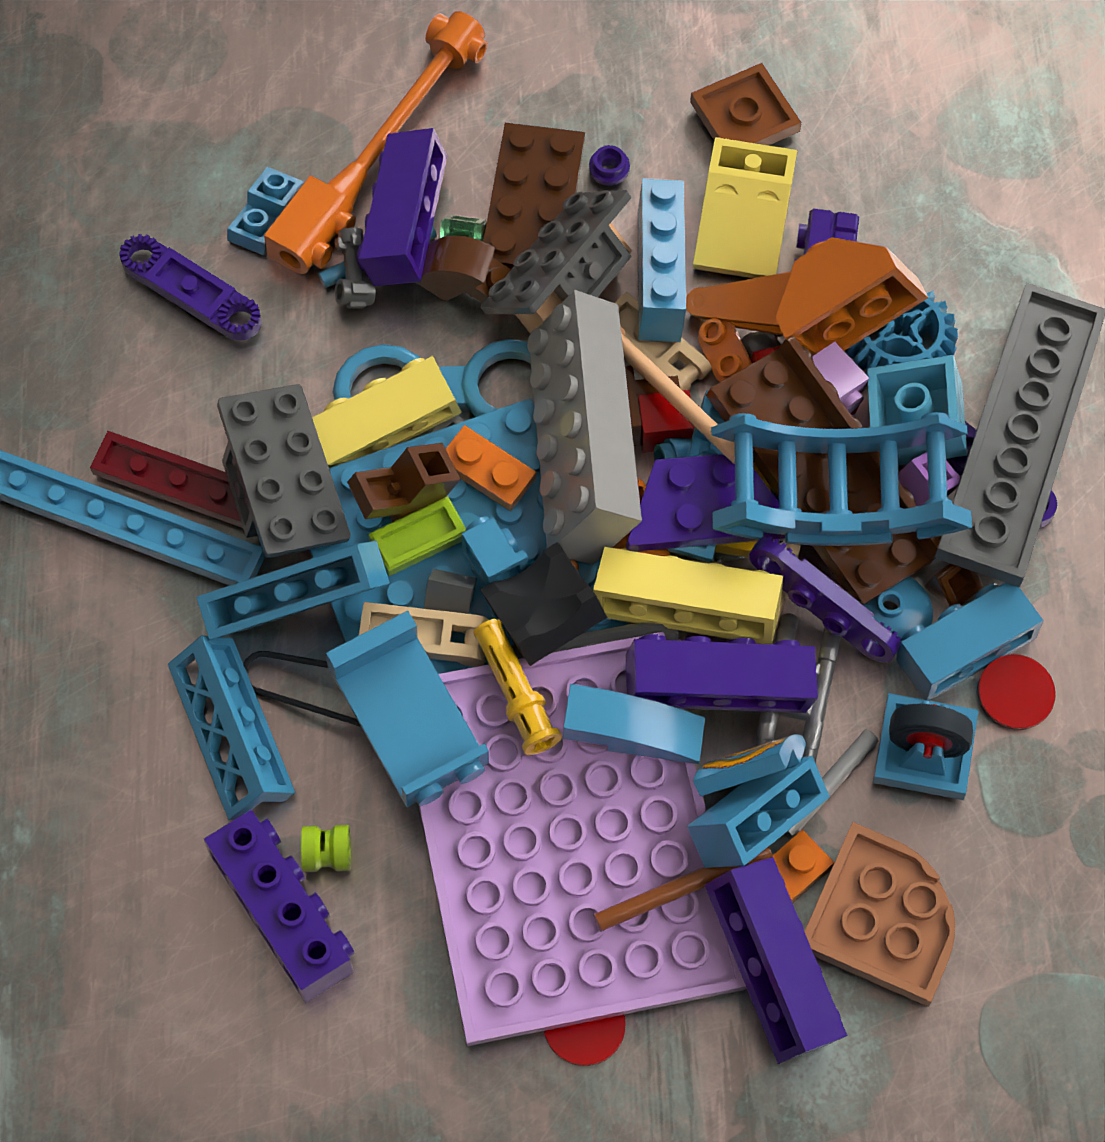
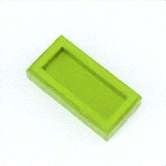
M447 496L368 535L370 542L377 540L388 576H391L462 542V533L465 532L466 527Z

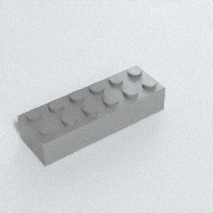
M574 290L561 304L554 308L552 314L538 328L531 332L527 348L531 358L532 373L530 383L534 393L535 409L533 418L536 423L538 439L536 454L540 462V494L543 497V530L546 533L547 548L558 542L569 559L593 565L602 557L604 547L612 548L642 521L618 304Z

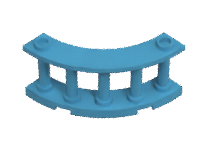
M940 412L927 413L921 419L911 422L857 429L803 428L758 420L752 414H735L730 417L729 421L711 427L712 436L734 442L736 500L731 502V506L713 512V529L756 540L763 537V532L785 535V543L822 546L893 543L892 534L917 531V538L925 539L972 528L971 510L954 505L952 500L947 498L945 440L968 434L967 425L948 418L947 414ZM927 445L929 500L925 501V505L906 509L900 508L897 449ZM753 446L778 450L779 509L758 505V501L754 500ZM879 451L881 508L874 513L853 514L852 511L848 510L846 453ZM796 452L828 453L830 511H827L825 514L805 513L797 508Z

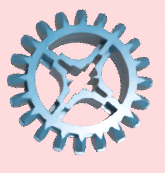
M934 290L927 293L928 299L878 329L879 335L876 340L872 341L867 336L846 349L845 353L853 359L861 370L866 369L865 374L867 376V368L948 355L955 356L957 349L955 344L958 339V329L954 328L956 320L954 314L946 313L948 308L946 301L934 303ZM926 331L930 334L933 345L928 350L923 347V339L921 338L922 334Z

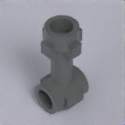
M361 228L341 229L338 231V238L335 239V250L342 251V254H344L346 279H338L336 283L335 299L337 304L346 305L347 309H363L366 305H372L375 300V287L371 280H363L362 269L357 259L358 247L362 245L364 238L363 229Z

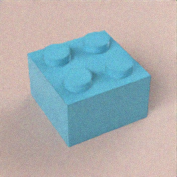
M954 355L867 368L869 377L870 427L911 422L921 419L927 413L933 412L945 413L948 415V418L965 424L963 384ZM966 435L945 440L946 459L967 456ZM927 445L897 449L898 466L907 465L911 460L926 453Z

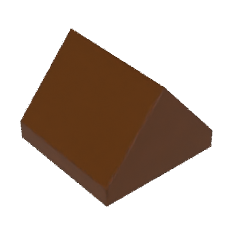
M949 563L935 574L924 587L948 609L955 604L962 605L983 588L984 585L977 572Z

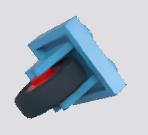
M888 693L873 783L964 800L967 792L978 710Z

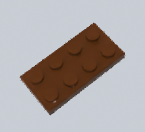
M505 122L483 242L495 247L493 258L511 270L514 267L515 259L522 252L528 250L539 238L538 233L541 228L553 221L563 210L562 205L564 201L577 192L585 146V132Z

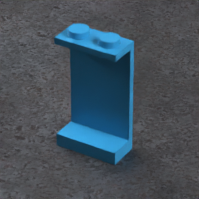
M409 611L326 652L327 664L331 674L406 807L418 802L419 806L427 805L444 793V787L458 780L461 784L468 783L484 773V766L489 764V750L485 743L479 746L418 640L417 625Z

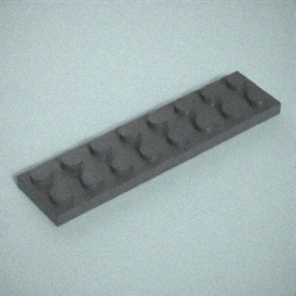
M1026 282L952 502L954 505L971 510L972 528L941 535L934 558L1017 587L1021 586L1104 322L1105 308Z

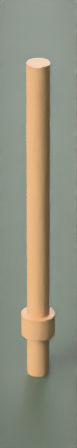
M621 327L624 359L721 453L735 464L734 442L711 435V427L718 424L625 336V330Z

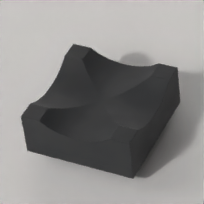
M558 542L546 548L540 557L524 571L508 579L493 581L480 589L493 613L501 621L502 626L529 666L608 618L596 594L580 576Z

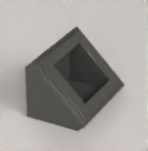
M433 569L428 578L423 609L469 614L477 578Z

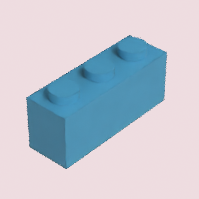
M992 583L979 591L972 602L963 607L960 604H955L942 612L937 622L926 628L923 625H918L905 633L901 638L896 660L924 700L929 701L983 670L993 660L1009 655L1035 640L1044 620L1019 587L1008 583H1003L1000 586L997 583Z
M813 756L802 757L799 765L742 783L691 822L687 828L705 868L745 866L830 798Z

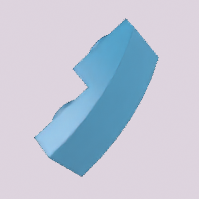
M266 167L247 191L246 206L227 228V241L264 255L267 252L264 239L265 233L302 187L304 181Z

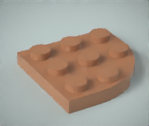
M852 822L804 931L814 956L929 1007L949 961L955 938L953 906L949 903L947 894L939 881L940 877L935 869L910 847Z

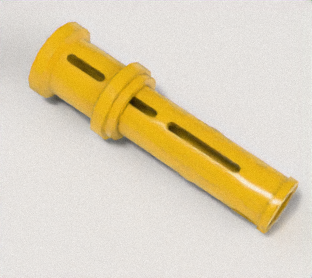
M492 619L483 622L474 629L473 634L477 638L507 700L506 716L509 721L515 722L524 741L522 744L524 754L535 755L542 753L560 742L562 734L558 728H553L544 710L546 701L543 695L532 690L502 628L501 621L499 619Z

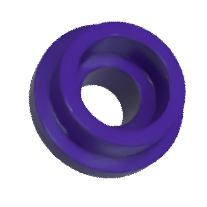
M613 145L600 147L591 156L589 161L591 177L603 185L621 183L627 178L630 171L628 157L620 148ZM612 166L614 169H605L604 167Z

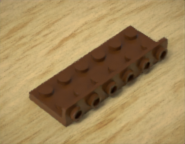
M794 336L785 339L776 351L711 387L706 394L724 422L729 421L730 417L735 414L746 413L756 416L758 420L787 426L817 429L863 428L860 421L856 417L851 416L841 402L834 385L827 381L815 366L811 353L807 348L800 345ZM753 446V462L779 498L778 450ZM879 451L846 453L848 510L852 511L853 514L877 512L881 508ZM796 452L797 508L805 513L825 514L827 511H830L828 453ZM899 482L900 508L916 507L915 499L911 492ZM917 531L892 534L893 543L812 546L842 588L862 605H866L879 597L883 592L890 590L931 564L936 559L934 557L941 536L918 539Z

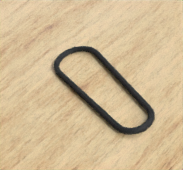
M272 651L254 652L243 663L246 672L250 663L259 657L328 668L327 661ZM253 686L257 695L361 727L356 718Z

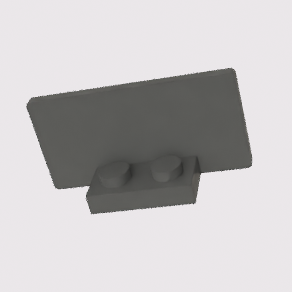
M628 191L576 192L564 201L562 205L563 210L558 216L541 228L538 233L539 238L535 243L515 259L514 267L507 276L490 288L489 297L481 305L484 313L534 314L553 291L562 302L574 290L599 297L632 257L609 226L631 199Z
M295 384L219 398L217 408L228 439L222 463L246 538L258 536L263 553L267 558L348 542L351 533L302 386Z

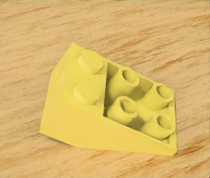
M715 137L693 269L749 278L777 274L797 150Z

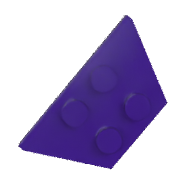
M724 454L655 460L640 501L642 521L631 530L625 545L626 550L636 552L758 541L713 529V512L731 506V502L736 500L735 464ZM753 468L754 500L758 501V505L779 509L778 500ZM763 532V537L765 536L766 538L768 536L772 537V539L785 538V535Z

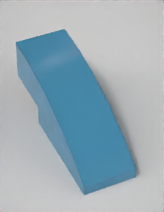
M570 684L562 739L607 745V751L699 764L705 718L656 701L599 688Z

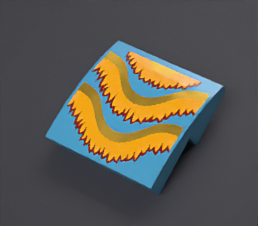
M795 734L709 761L699 768L693 782L699 795L703 796L786 770L801 763L806 742L802 735Z

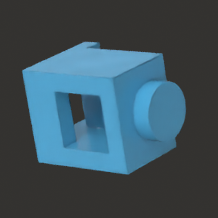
M487 516L481 517L469 524L465 532L462 533V551L484 587L493 581L508 579L527 569V554L524 550L518 552V545L508 528L501 530L494 517L491 519Z

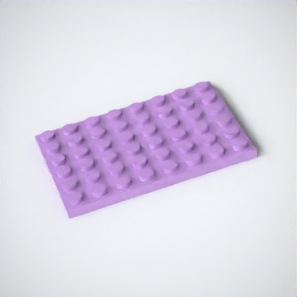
M664 632L654 633L665 636ZM641 636L553 652L529 666L524 658L518 659L532 690L543 695L546 701L544 710L553 728H558L562 736L570 684L627 694L625 654L634 639H639ZM490 665L439 674L479 746L485 743L489 750V764L484 766L485 771L483 774L465 784H461L458 780L444 787V793L438 799L427 805L419 806L466 1046L746 990V985L705 887L602 932L598 929L593 916L597 912L704 867L687 828L691 822L706 812L703 796L699 795L693 782L697 773L695 764L607 751V745L561 739L555 746L542 753L525 755L522 749L524 741L515 722L509 721L505 711L508 703Z

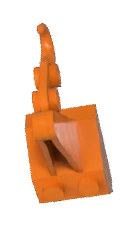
M831 237L826 241L814 244L807 250L806 254L796 259L791 272L715 286L697 287L691 290L686 296V310L697 320L701 321L698 331L699 344L706 359L711 364L715 378L722 382L752 364L736 328L782 335L785 339L794 336L800 345L808 349L812 356L833 342H836L845 351L928 299V296L919 279L886 247Z

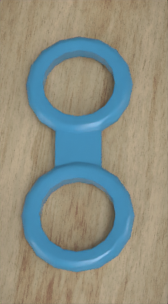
M507 339L493 342L477 351L466 366L439 367L461 411H471L475 417L498 410L488 404L480 395L478 388L480 377L487 367L500 360L513 358L531 363L530 352L527 348L528 341ZM381 344L363 348L347 358L336 373L332 391L334 400L351 398L352 383L362 371L370 366L385 363L398 365L403 368L410 361L420 358L419 355L404 347Z

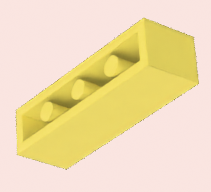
M433 356L427 359L418 358L410 361L402 368V372L388 379L379 378L373 380L363 388V392L349 399H336L324 408V412L312 417L329 468L406 442L462 413Z
M604 547L593 592L596 594L608 619L632 623L663 624L668 629L727 639L750 638L755 640L757 644H772L781 605L783 576L770 574L763 570H744L726 567L719 563L708 564L683 560L676 556H659L628 551L626 548Z

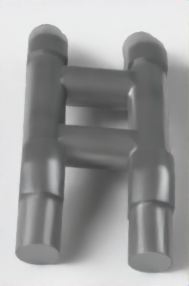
M786 613L781 616L776 642L795 639L798 618L794 614ZM824 627L818 662H816L818 699L806 713L761 711L754 747L774 741L779 716L806 721L803 731L806 746L802 757L813 756L816 763L841 636L831 633Z

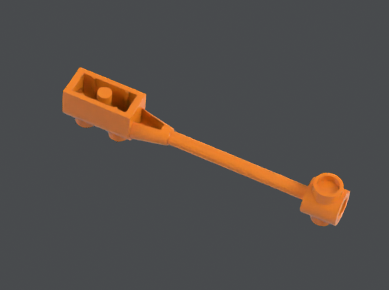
M456 11L449 18L439 13L432 19L426 31L425 41L430 44V49L435 56L355 162L350 163L328 183L311 175L308 177L264 235L269 259L299 274H306L312 265L322 269L328 264L333 253V247L329 245L330 241L336 234L338 235L339 230L354 228L356 217L352 215L354 203L366 180L367 172L379 158L380 153L384 151L387 135L389 133H397L447 67L460 69L468 59L479 63L484 57L488 43L483 40L485 38L484 29L475 18L467 13Z

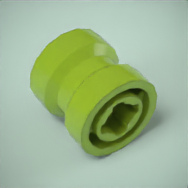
M317 825L302 826L301 862L303 872H317L321 867H332L335 871H350V825H335L331 830H321Z

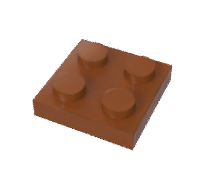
M763 63L691 93L690 103L714 140L717 137L769 146L801 130L802 122Z

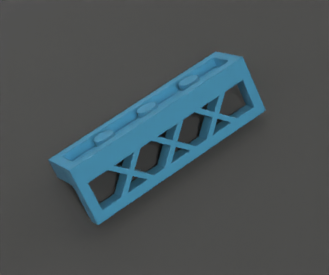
M201 635L168 663V667L228 820H235L261 802H285L296 792L233 638L219 637L209 640V636ZM195 659L199 667L196 685L191 683L186 667ZM207 697L211 698L215 707L211 723L206 721L203 713ZM222 735L227 737L230 745L227 763L222 761L219 753ZM237 775L242 776L249 793L240 801H238L234 791Z

